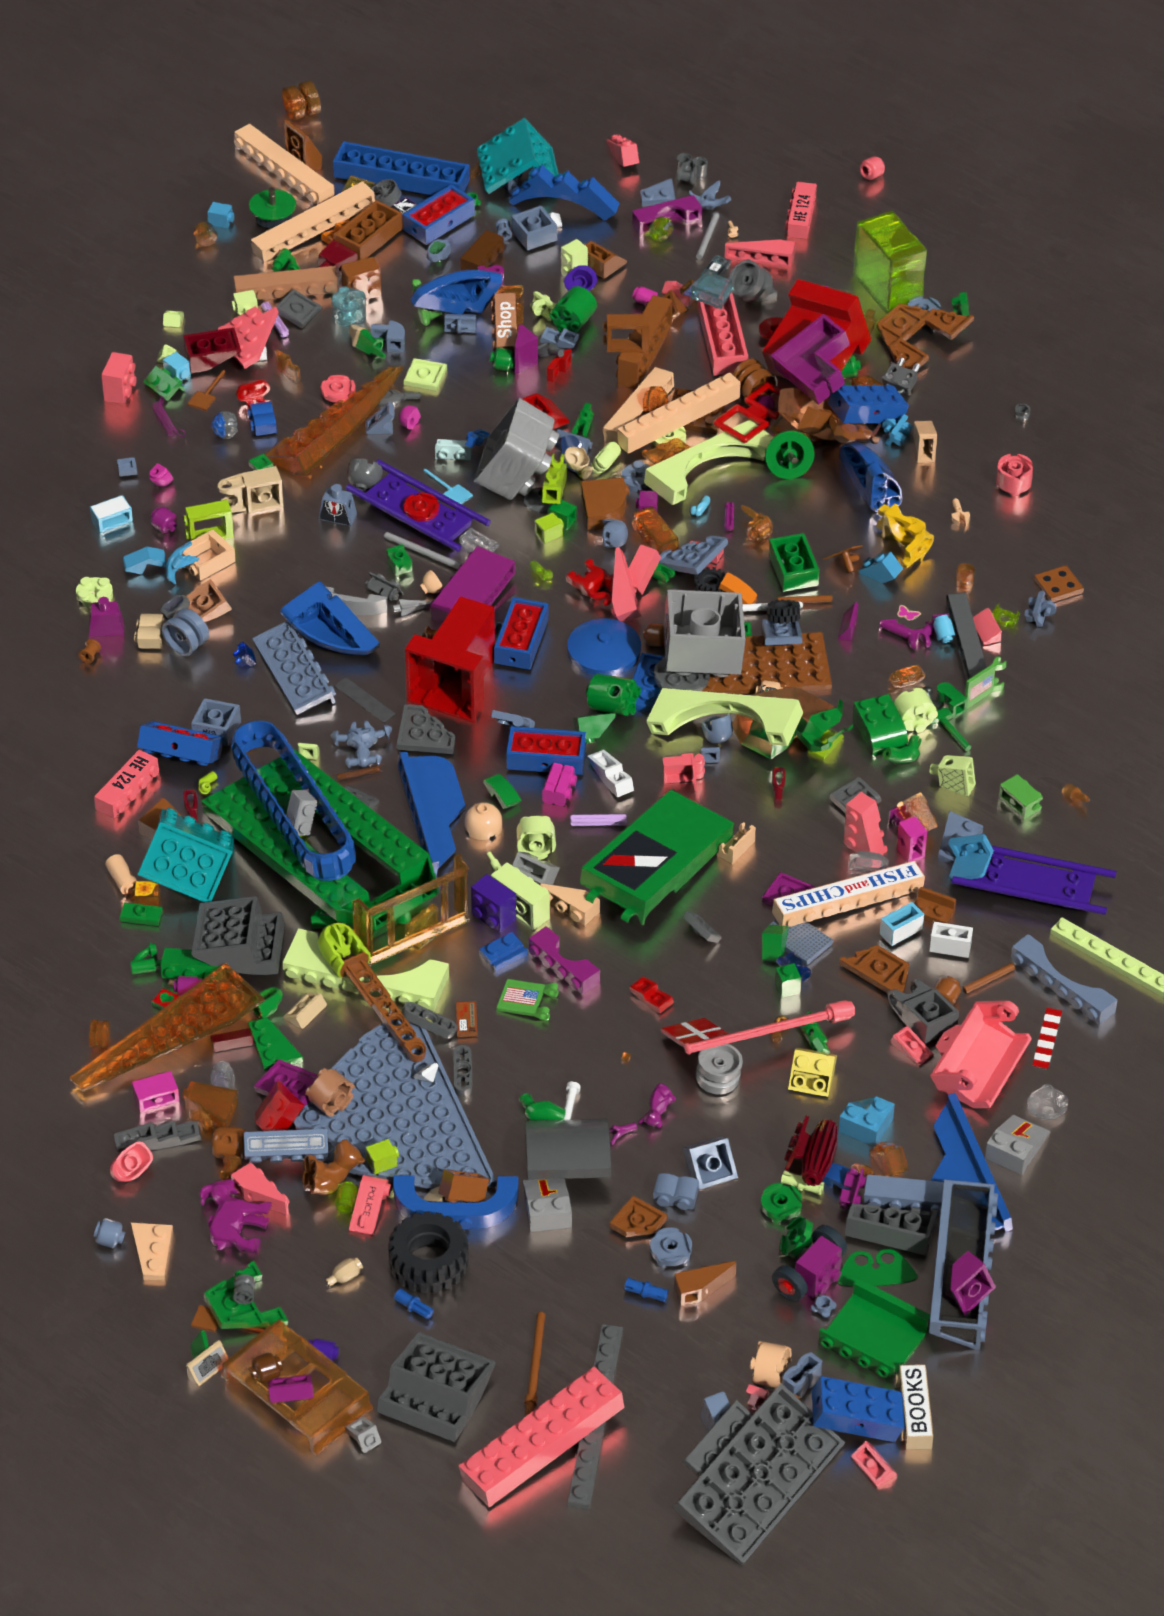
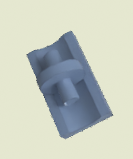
M445 314V332H458V334H461V332L476 333V315Z
M1039 591L1037 597H1030L1028 601L1030 609L1025 611L1026 621L1036 622L1037 627H1042L1045 616L1054 615L1057 610L1053 601L1045 600V591Z

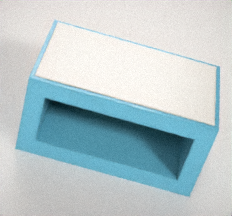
M123 495L90 506L91 520L100 533L133 521L132 508Z
M911 902L881 918L880 935L893 946L923 930L924 913Z

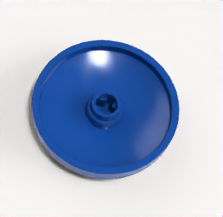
M594 619L582 623L572 631L568 638L567 651L571 662L580 670L592 675L600 673L612 676L629 670L638 662L641 655V639L638 633L624 622L614 619Z

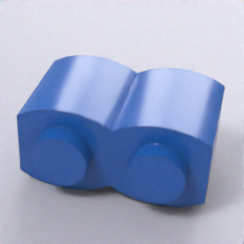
M271 401L250 404V409H247L248 419L251 420V431H255L256 436L277 433Z

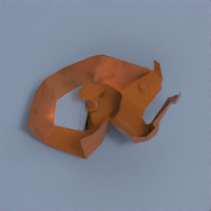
M799 388L781 389L778 412L797 430L811 433L824 440H838V442L843 444L846 442L871 441L873 444H878L880 437H875L881 427L880 423L874 431H871L864 423H843L829 406L828 401L830 398H826L818 405Z

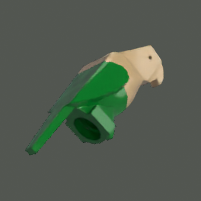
M350 325L348 332L354 347L369 355L372 353L385 358L386 355L381 351L383 348L382 338L373 337L365 328Z

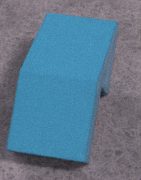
M152 547L142 548L124 556L122 559L125 571L142 574L147 564L164 567L167 562L164 550Z

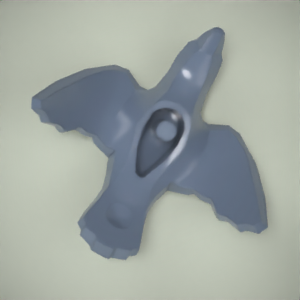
M720 181L707 188L701 196H697L689 191V196L694 195L702 206V210L713 209L731 201L730 196L715 199V195L719 191Z

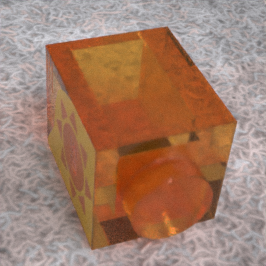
M136 881L135 889L131 891L132 901H135V904L160 907V884L154 881Z

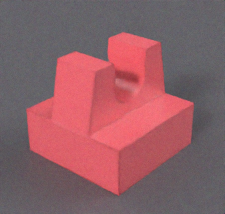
M750 1384L746 1390V1393L750 1396L748 1405L752 1407L753 1411H756L770 1395L768 1390Z

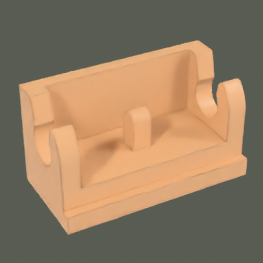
M742 822L739 825V831L726 844L721 843L719 845L717 856L733 864L755 842L756 827L751 825L747 831L744 827L745 823Z

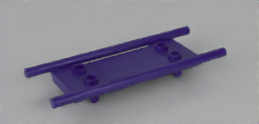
M379 459L376 463L389 474L365 493L350 484L346 486V491L351 492L353 495L457 552L460 551L461 545L453 540L470 527L473 520L485 526H489L491 520ZM407 483L435 496L438 500L456 510H452L438 502L439 513L435 518L423 522L415 521L404 514L403 504L408 496L412 494L415 496L421 492L410 487Z
M992 846L994 852L986 873L982 878L972 880L953 876L952 884L1106 915L1107 907L1089 904L1096 875L1116 878L1117 871ZM1004 856L1012 857V858H1017V859H1022V860H1027V861H1032V862H1037V863H1042V864L1051 865V866H1056V867H1061V868H1066V869H1071V870H1073V872H1072V871H1067V870H1062V869H1057V868H1052V867H1048V866H1043V865H1038V864H1033V863H1028V862L1013 860V859H1009V858H1004Z

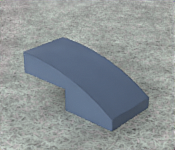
M546 327L540 342H551L559 348H574L580 335L567 329H563L561 333Z

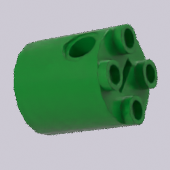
M573 286L555 305L549 316L559 332L562 333L563 329H567L577 333L597 309V302L592 293L587 289Z
M600 673L593 676L586 688V697L590 709L625 716L635 714L637 697L641 694V687L637 686L635 680Z

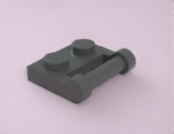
M860 777L830 794V800L844 811L845 814L846 804L860 792L875 800L877 804L881 802V797Z

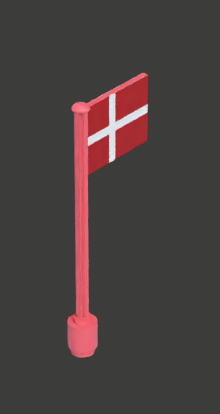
M842 1000L827 1004L824 1011L731 1034L706 1018L661 1028V1032L684 1047L686 1054L690 1055L692 1052L822 1020H827L831 1024L849 1020L855 1015V1007L851 1001Z

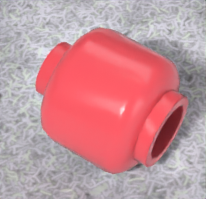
M876 156L864 160L860 166V172L867 180L878 178L885 171L883 161Z

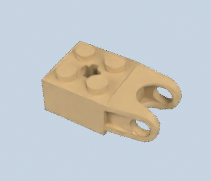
M277 466L234 475L222 479L218 483L219 492L229 495L220 501L228 499V502L233 504L230 506L232 513L243 511L254 513L283 507L282 480ZM226 484L231 485L229 488H223L222 486Z

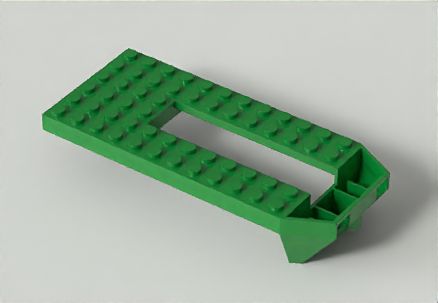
M295 749L294 753L298 755L301 763L308 770V774L312 776L315 784L320 788L323 796L326 797L330 806L336 812L337 817L344 824V828L349 831L354 843L396 875L400 881L399 885L370 901L368 891L348 875L332 881H322L314 878L306 871V868L301 866L298 857L292 852L291 846L287 844L284 836L277 829V825L270 818V814L263 807V803L257 798L256 792L252 790L249 782L244 777L201 800L203 813L224 830L231 833L235 839L338 923L351 927L363 942V945L398 924L410 922L412 916L426 909L439 894L430 854ZM280 756L256 771L261 775L266 786L269 787L271 794L275 796L277 803L284 810V814L287 815L292 791L302 790V788ZM305 842V846L311 852L320 854L318 851H316L313 847H311L308 843Z

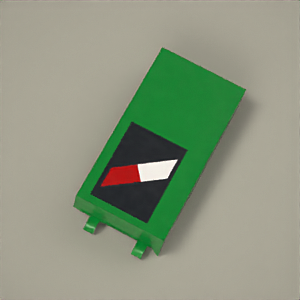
M670 790L581 868L580 884L591 890L587 894L586 900L593 904L595 898L601 895L626 909L621 916L623 921L628 923L631 916L636 914L641 925H644L647 915L672 890L676 893L719 851L721 843L726 844L732 838L734 822Z

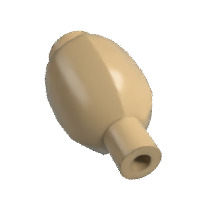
M357 1257L354 1259L347 1258L334 1267L332 1276L327 1278L326 1282L329 1286L336 1282H348L359 1275L363 1266Z

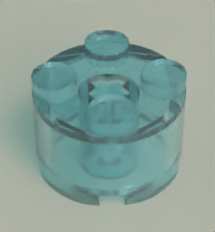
M346 286L340 287L339 291L334 293L331 299L332 316L335 322L342 326H350L357 322L358 324L362 323L366 318V297L364 291Z

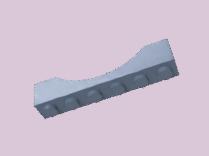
M1029 934L1012 946L1011 960L1016 965L1021 966L1031 976H1034L1046 987L1056 992L1059 997L1064 998L1074 1008L1083 1012L1090 1020L1100 1025L1116 1012L1117 999L1102 988L1081 985L1061 975L1048 961L1043 944Z

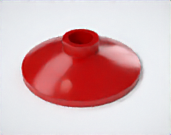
M770 317L763 320L759 325L761 336L770 340L783 318Z

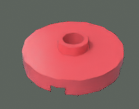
M344 375L330 376L328 380H324L321 384V394L330 402L339 403L350 400L356 391L354 381L349 380V377Z

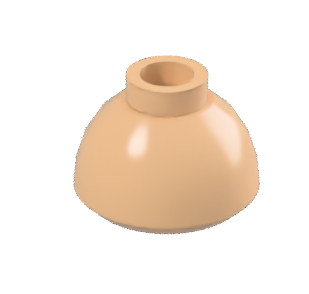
M428 570L425 573L422 584H420L425 594L428 592L438 594L444 588L432 570Z

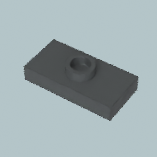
M686 911L683 918L694 927L693 931L697 935L704 937L707 941L715 943L720 941L721 936L701 916Z

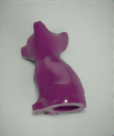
M658 1083L654 1088L649 1100L650 1111L638 1121L639 1124L645 1122L649 1126L662 1127L663 1123L660 1115L665 1112L667 1105H670L671 1102L674 1103L676 1097L665 1084Z

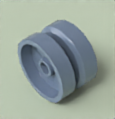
M183 608L173 618L163 624L162 635L169 647L182 656H189L208 640L209 630L206 623L196 612Z

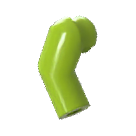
M214 771L199 779L198 790L202 794H208L211 790L210 783L218 778Z

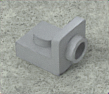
M364 1416L345 1427L347 1434L358 1441L360 1449L364 1453L381 1444L376 1425Z

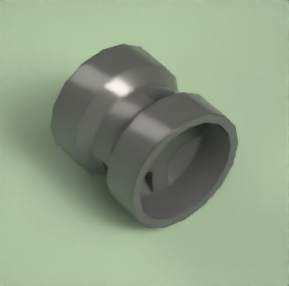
M246 1274L237 1276L234 1280V1301L239 1304L253 1302L255 1279Z

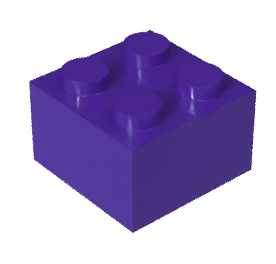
M486 874L471 886V912L476 918H480L489 927L501 933L516 920V893Z

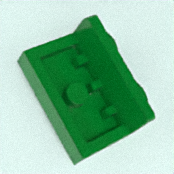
M155 366L143 381L167 401L171 399L178 389L183 392L185 390L181 385L183 382L176 376L172 378L170 376L171 373L164 367L161 370Z

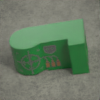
M943 682L937 685L936 700L944 704L952 712V718L967 711V697L950 683Z

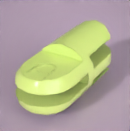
M616 442L607 443L595 456L591 463L594 473L600 474L606 471L618 458L621 448Z

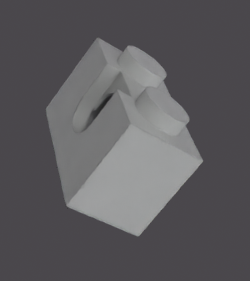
M518 851L512 865L517 867L527 877L548 885H553L560 868L549 862L540 861L538 857L528 852Z

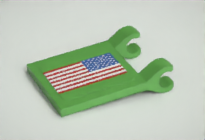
M1000 656L994 659L992 665L966 681L965 697L968 698L967 709L990 693L1004 689V682L998 684L999 678H994L995 671L1006 668L1007 662L1000 663Z
M507 979L496 1009L497 1011L534 1016L540 1020L548 1021L550 1018L549 1008L546 1006L539 1007L543 993L553 998L558 996V984L549 983L545 985Z

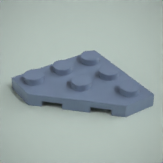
M712 535L706 537L704 542L696 544L693 541L681 545L682 549L671 552V549L663 551L660 554L661 559L659 563L674 571L698 575L728 545L727 538Z

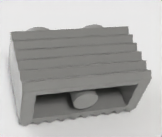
M293 790L286 817L290 819L298 835H310L311 824H313L312 821L314 820L313 814L316 810V803H318L307 790Z

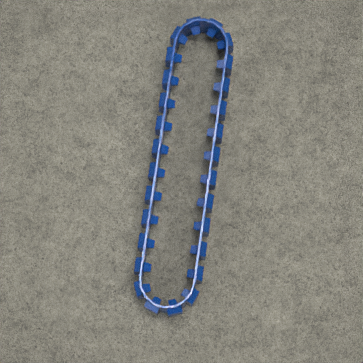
M252 721L240 726L231 741L233 758L236 765L242 771L252 790L256 792L257 798L263 803V807L270 814V818L277 825V829L284 836L287 844L291 846V850L298 857L301 866L306 868V871L314 878L322 881H332L347 875L356 862L354 841L351 838V834L344 828V824L337 817L336 812L330 806L326 797L323 796L322 791L315 784L312 776L308 774V770L301 763L298 755L294 753V749L287 742L284 734L267 721ZM258 747H270L279 752L282 760L285 761L288 769L291 770L296 781L301 785L302 790H307L317 800L316 811L321 815L324 823L327 824L330 832L335 836L338 844L342 847L341 849L333 853L317 854L311 852L305 846V842L301 840L297 830L294 829L290 819L284 814V810L277 803L275 796L271 794L269 787L266 786L263 778L256 771V767L252 765L248 755L245 754L246 752Z

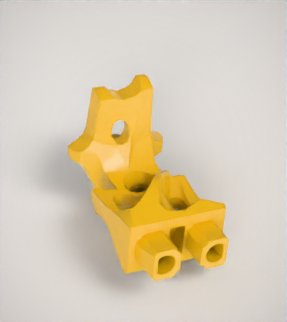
M886 504L882 505L878 509V515L882 517L878 520L876 526L882 530V539H894L906 547L902 563L905 568H908L917 560L922 561L934 541V535L926 531L925 522L915 517L904 516L897 504L891 507Z

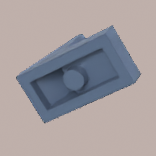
M391 402L385 404L365 421V433L368 435L393 433L392 420L395 414L394 405Z

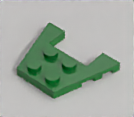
M254 1261L250 1262L244 1270L235 1272L234 1276L227 1281L223 1280L204 1292V1300L221 1329L286 1327L288 1325V1319L281 1307L260 1313L254 1302L239 1304L234 1301V1280L237 1276L246 1274L252 1276L255 1282L261 1280L262 1274Z

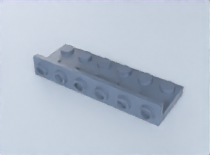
M286 621L252 639L296 715L328 699L332 704L336 703L334 699L336 693L332 685H327L329 681L326 675L320 673L322 670L318 662H313L314 656L311 650H306L307 645L303 637L299 638L300 634Z

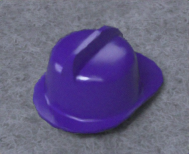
M586 265L575 267L564 278V285L567 290L573 286H580L590 291L597 283L596 273Z

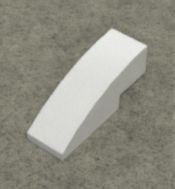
M601 750L587 756L599 778L616 797L634 791L632 777L623 771L622 764L608 752Z

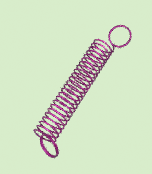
M161 396L160 402H155L159 406L152 408L165 430L166 428L168 430L172 429L178 433L162 407L161 398L163 396ZM160 410L162 413H164L162 415L166 418L162 419L161 417H159L161 415L157 412Z

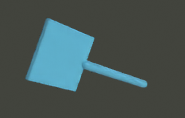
M424 469L425 473L448 489V491L443 493L445 496L460 504L473 496L472 493L461 485L457 484L454 487H450L433 473Z

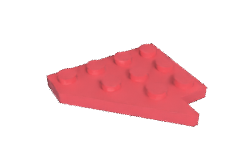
M255 306L217 329L235 328L241 352L233 357L244 369L260 359L279 313L276 306L265 313H262Z

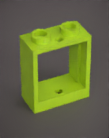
M228 499L185 508L186 515L183 516L185 526H187L184 529L186 539L192 541L211 530H214L223 539L234 538L232 510ZM222 517L221 526L195 530L194 522Z

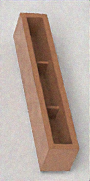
M335 266L234 276L235 293L254 290L257 300L285 298L293 289L304 296L338 292V278Z

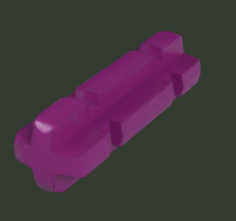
M733 502L725 503L724 529L726 531L734 529Z

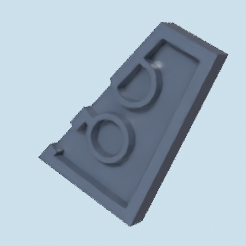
M949 811L938 860L953 866L956 856L948 844L950 838L979 835L983 831V825Z

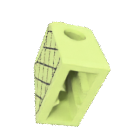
M946 755L940 764L932 763L930 766V774L939 776V784L942 788L969 797L976 785L972 757Z

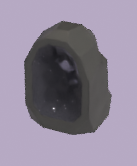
M176 595L162 605L160 612L168 621L179 610L183 608L188 609L190 600L184 595Z

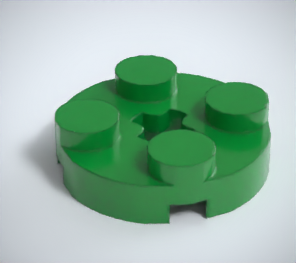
M775 1183L764 1189L761 1197V1209L773 1222L787 1221L801 1213L802 1195L796 1187ZM778 1200L786 1201L785 1204H778Z
M801 1216L794 1218L787 1225L786 1229L789 1231L786 1236L782 1234L780 1240V1251L792 1259H795L804 1248L808 1249L813 1242L811 1237L813 1222Z

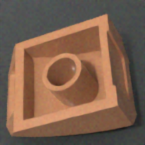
M211 578L186 595L190 600L188 609L196 612L204 622L213 620L232 609Z

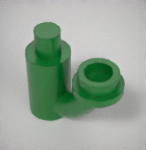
M286 248L281 249L272 263V270L274 272L282 270L288 261L290 263L287 266V271L300 270L295 257Z
M321 908L311 916L312 929H324L326 926L338 922L330 915H324L326 912Z
M150 942L149 947L140 951L130 961L132 975L156 972V968H161V960L155 961L154 958L144 959L149 954L151 957L157 955L156 943L152 944Z

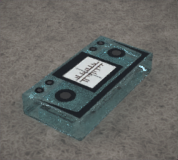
M715 255L701 273V279L716 284L731 265V260Z

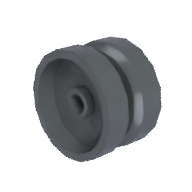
M742 261L730 273V290L748 303L761 302L769 295L772 289L773 279L771 274L754 261Z

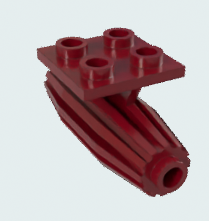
M805 1116L803 1122H798L794 1133L797 1135L792 1136L788 1148H791V1150L788 1149L785 1154L784 1160L787 1163L784 1170H789L794 1158L803 1159V1182L809 1186H818L831 1167L837 1148L838 1126L832 1120L824 1119L817 1124L812 1134L809 1135L805 1131L809 1116Z

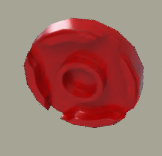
M421 492L415 496L412 494L405 499L403 504L404 514L415 521H429L439 513L437 498L429 493Z

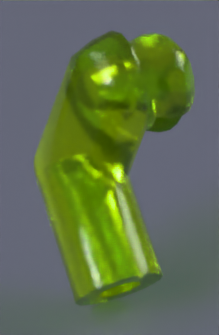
M536 560L530 563V568L542 580L548 581V579L553 578V573L550 569L545 570Z

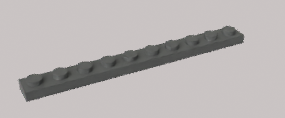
M602 1324L594 1367L613 1384L623 1327ZM606 1421L579 1442L568 1507L590 1510Z

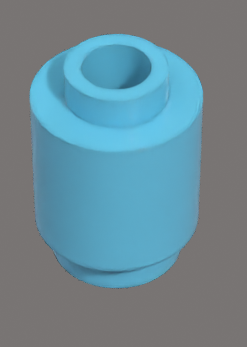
M948 615L934 618L933 626L938 641H942V643L953 641V637L956 635Z

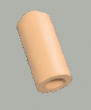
M116 854L109 857L105 866L121 893L125 895L134 893L137 880L123 856Z

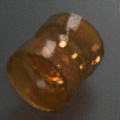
M963 563L957 567L956 585L958 587L969 589L974 585L975 568L973 565Z

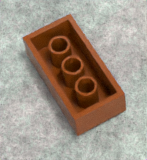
M375 200L334 233V240L357 252L358 260L366 259L403 229L402 212Z

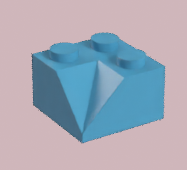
M877 1096L849 1102L840 1115L839 1132L876 1147L893 1120L895 1104Z

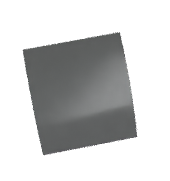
M257 896L200 903L191 952L192 956L209 965L220 966V969L251 975L278 974L285 929L282 912L262 914Z
M607 1119L525 1121L528 1180L611 1177Z
M418 1332L391 1365L388 1387L378 1398L377 1412L455 1442L475 1411L491 1377L496 1361Z

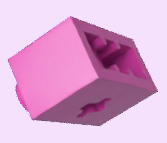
M916 816L904 819L898 825L896 849L907 863L924 858L927 830Z

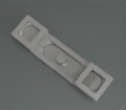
M326 587L332 593V597L337 595L355 615H377L387 613L388 611L387 597L369 594L368 599L336 594L334 593V588Z

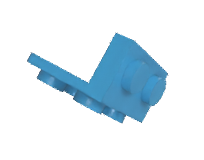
M979 834L950 838L948 844L956 856L949 874L950 881H952L953 876L967 879L982 878L986 873L994 852L986 835Z

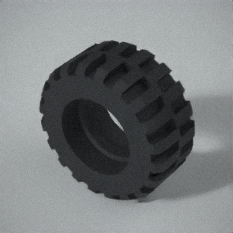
M424 1212V1214L420 1215L416 1213L411 1218L406 1217L401 1221L402 1224L398 1223L394 1227L388 1243L389 1267L395 1279L399 1280L401 1285L404 1287L409 1286V1289L415 1292L416 1290H421V1293H427V1291L436 1293L440 1289L446 1290L450 1288L451 1284L455 1285L460 1281V1277L465 1275L469 1264L467 1234L457 1221L453 1222V1218L449 1216L444 1217L442 1213L438 1212L435 1214ZM427 1245L437 1246L446 1251L442 1256L434 1259H421L411 1254L415 1249Z

